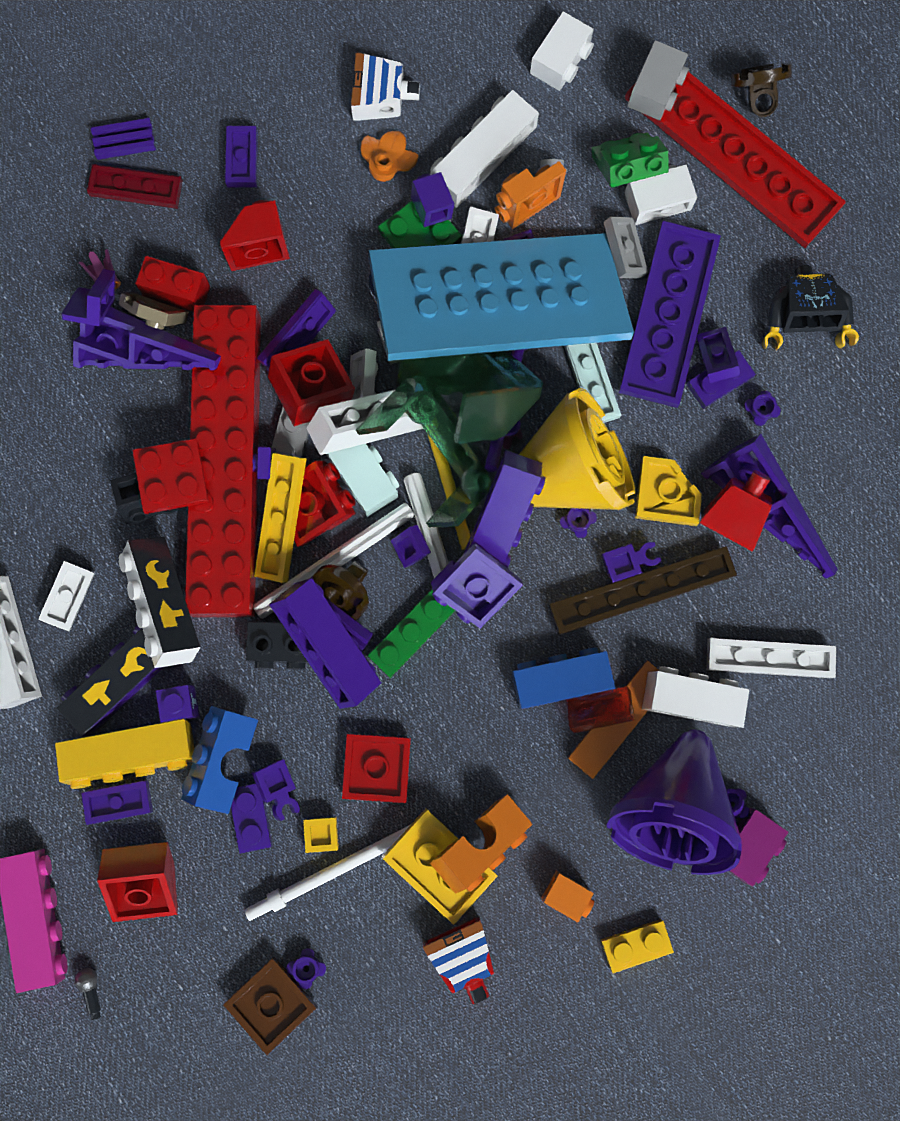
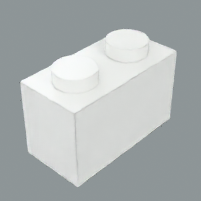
M563 11L532 57L530 74L560 91L566 81L571 83L579 68L577 64L581 58L586 60L594 46V43L591 42L594 29Z
M669 165L668 173L628 183L625 190L626 200L635 225L690 211L697 199L687 165L679 167Z

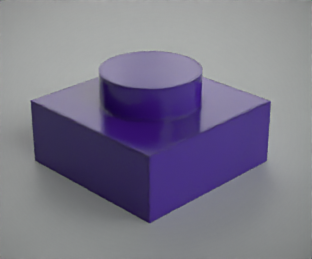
M258 447V454L254 453L253 471L257 472V479H270L272 454L276 453V448Z
M418 525L409 527L391 540L404 568L414 565L431 553Z

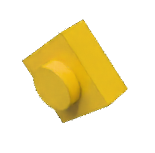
M337 817L303 820L305 853L339 850Z

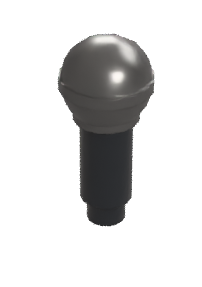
M84 968L75 975L74 983L80 992L83 993L86 1009L91 1020H95L101 1017V1007L96 992L98 976L93 969Z

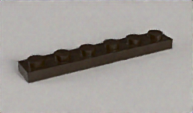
M725 546L549 604V608L560 635L736 577L737 573L728 548Z

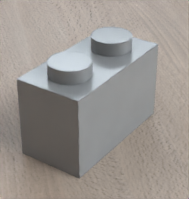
M655 40L633 88L628 107L661 120L664 111H671L678 94L673 91L676 84L682 86L689 68L684 65L688 54Z

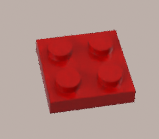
M197 438L132 450L142 508L145 514L209 503Z
M347 734L342 799L407 803L411 738Z

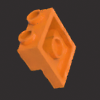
M560 161L551 167L549 165L542 167L534 177L527 168L519 174L517 172L510 174L503 181L501 192L496 194L499 205L495 207V212L499 214L498 218L503 223L507 222L513 230L560 198L566 175V169Z

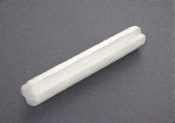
M413 473L404 478V483L417 525L431 551L427 557L435 578L449 562L420 473Z

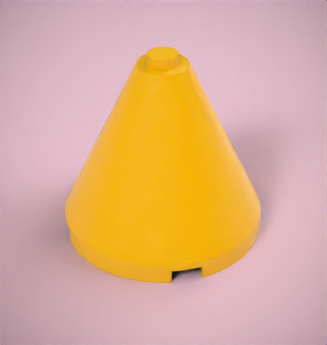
M578 388L565 395L519 454L541 462L542 476L546 477L540 495L534 494L531 500L534 507L621 510L635 502L634 499L628 500V496L635 494V486L619 439L614 430L609 432L601 419L605 416L604 411L594 397L584 388Z

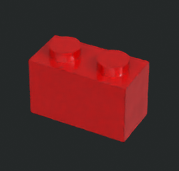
M145 256L135 283L143 296L194 312V305L205 304L210 290V284L204 273L149 256Z

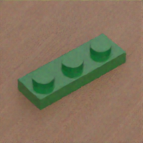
M433 590L368 655L390 679L456 611L449 605L443 606L438 603L432 595Z

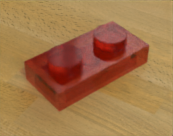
M627 686L567 699L569 729L573 733L635 720L631 690Z

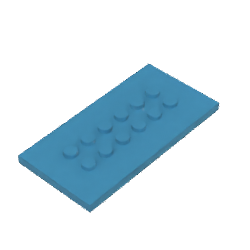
M606 233L369 250L368 259L388 361L631 340L634 334Z

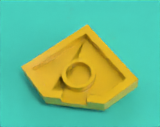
M643 456L641 459L635 518L697 526L699 524L702 493L685 477L675 460Z

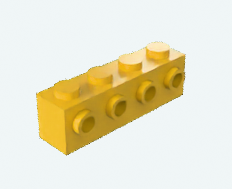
M186 719L55 743L59 782L70 785L71 789H79L91 786V781L103 779V783H111L123 780V775L135 773L136 777L155 774L156 768L168 767L169 771L187 768V763L193 762L192 754L194 751L191 723Z

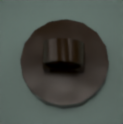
M784 62L782 67L774 68V64L741 69L742 76L734 71L731 73L732 86H748V99L751 111L760 117L770 116L778 106L777 81L792 77V65L790 62ZM761 94H769L772 100L771 106L765 111H759L755 106V101Z
M354 561L347 570L332 564L321 566L311 577L322 588L324 597L355 621L367 610L369 598L361 582L366 577L368 569L357 561Z

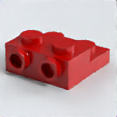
M314 461L305 467L294 538L297 547L306 545L325 531L334 529L356 514L353 506L356 504L355 499L348 490H342L337 481L340 478V474L332 463L327 464L326 461Z

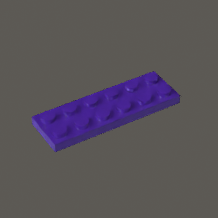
M662 221L618 393L675 408L679 407L721 235Z

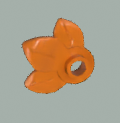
M389 131L382 135L380 140L367 135L361 142V155L369 162V171L378 181H389L397 172L412 169L418 161L419 155L417 153L406 150V138L400 131Z

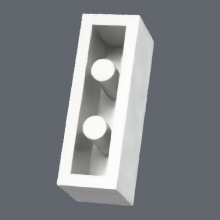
M663 666L659 667V671L648 672L642 710L728 727L744 728L749 689L739 688L738 681L720 679L719 683L708 681V675L690 673L689 677L678 675V669Z

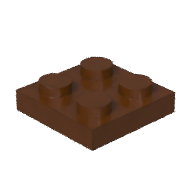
M275 957L266 963L223 1004L266 1055L278 1046L317 1008L316 1003Z

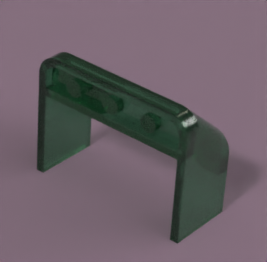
M508 351L400 360L397 378L399 385L427 382L438 394L450 395L452 392L463 394L454 439L457 444L482 440L495 441L504 437L541 397L543 388L542 380Z
M424 375L411 376L355 431L358 435L387 431L405 412L413 422L421 424L461 478L459 487L430 517L426 524L429 528L459 526L489 492L491 479L489 471L484 468L486 458L431 380Z

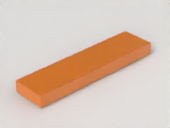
M648 660L645 661L567 758L591 779L597 775L647 713V710H642L648 672L659 671Z

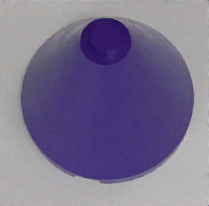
M691 729L683 732L611 809L607 828H612L611 839L620 848L649 864L671 871L674 863L692 866L691 874L696 875L724 873L738 865L742 851V840L711 739L701 730Z

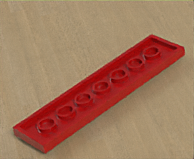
M690 72L687 73L682 86L678 84L675 86L673 92L678 95L671 111L665 110L661 120L644 114L804 248L812 242L846 203L843 198ZM635 84L626 92L625 99L628 102Z

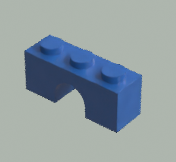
M210 707L209 713L206 714L202 723L203 732L199 744L194 748L192 754L193 763L189 775L185 778L182 785L183 794L181 800L195 807L229 814L239 782L223 776L221 761L223 756L232 749L239 748L249 751L258 719L218 707Z

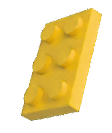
M426 808L383 854L382 859L454 925L498 875L493 870L491 871L490 868H487L481 874L484 880L473 891L468 892L465 889L455 894L432 867L430 862L458 837Z

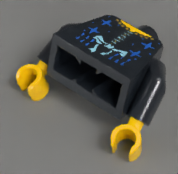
M799 266L795 269L794 275L788 277L786 286L779 288L770 303L767 323L770 331L762 340L763 349L767 348L768 338L770 337L777 341L775 350L780 348L783 343V337L779 333V328H782L783 333L841 331L842 329V332L838 333L835 337L836 346L838 348L845 346V335L849 339V346L855 345L859 340V335L854 329H851V324H854L851 295L837 285L833 275L829 273L814 274L811 266Z

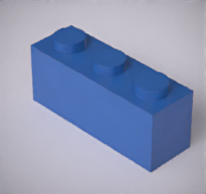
M594 647L579 651L580 657L568 659L567 654L549 657V663L537 666L536 660L517 664L518 670L513 671L511 674L519 710L616 689L607 651L598 653V648Z

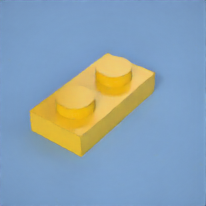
M662 919L600 939L612 973L674 953Z

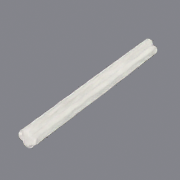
M403 503L253 605L257 615L263 619L274 611L269 605L272 601L295 583L311 578L321 566L328 564L344 565L412 519L414 516L412 509L408 504Z

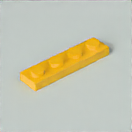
M281 453L272 454L270 479L267 487L254 577L280 583L288 582L307 458Z

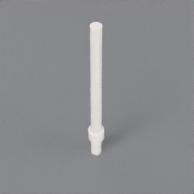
M409 826L283 890L278 888L266 894L267 898L244 909L248 920L251 921L271 910L276 912L286 907V902L386 852Z

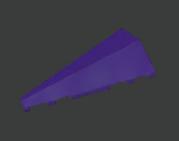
M112 307L109 308L100 326L80 323V336L73 340V366L76 368L94 365L97 368H106L108 366H123V369L182 367V370H191L194 367L209 368V370H215L221 360V356L162 329L150 327L145 324L146 322Z
M761 433L734 447L701 472L704 478L707 480L709 478L712 479L722 489L733 477L746 483L754 470L767 475L771 480L763 493L772 498V507L764 528L782 543L786 541L797 550L798 556L804 561L809 560L821 570L822 576L825 579L835 575L838 570Z

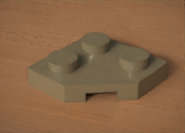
M134 292L121 293L119 305L128 310L129 314L146 319V325L157 329H164L165 326L174 328L175 325L184 324L189 314V311Z

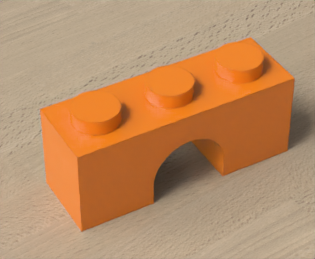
M508 794L495 801L474 821L484 834L485 843L483 849L473 847L462 836L450 843L430 862L432 867L455 894L465 889L468 892L473 891L484 880L481 874L487 868H490L492 871L506 859L503 853L510 846L512 849H515L528 837L524 832L533 824Z

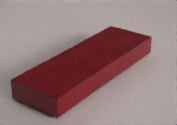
M92 164L87 193L91 197L178 209L183 180L181 176Z

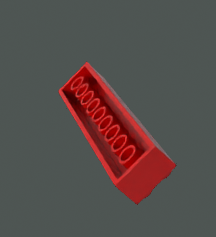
M194 305L193 344L220 355L221 360L215 370H209V368L205 367L192 368L190 439L197 438L209 503L188 506L185 601L191 617H255L253 605L255 604L256 577L254 575L256 568L258 479L257 472L253 471L254 453L258 454L260 361L257 358L260 355L261 316L256 305Z

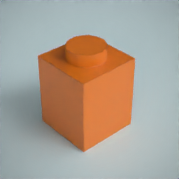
M557 870L541 897L543 903L576 922H579L581 916L586 918L589 915L595 902L591 899L594 893L590 889Z

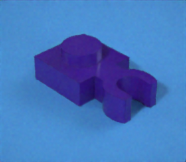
M655 542L645 543L637 552L634 551L633 545L630 544L602 553L601 557L610 583L613 584L642 574L640 565L654 567L660 563V558L650 560L646 557V550L654 548L656 546Z
M279 759L252 772L263 802L268 803L273 800L272 812L276 820L282 821L285 819L282 813V808L285 804L289 805L292 813L300 812L298 802L290 798L288 792L296 789L284 759Z

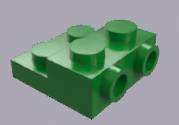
M648 132L635 133L628 138L616 141L610 140L601 145L591 147L592 158L611 188L669 172L668 149L658 136L651 137Z

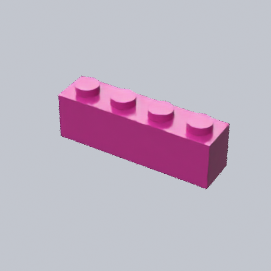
M44 849L0 858V895L16 993L56 985L65 979V974L68 970L67 958L64 953L61 954L59 942L62 939V927L60 922L56 921L54 907L57 906V896L55 889L50 887L49 875L52 872L50 857L45 855Z

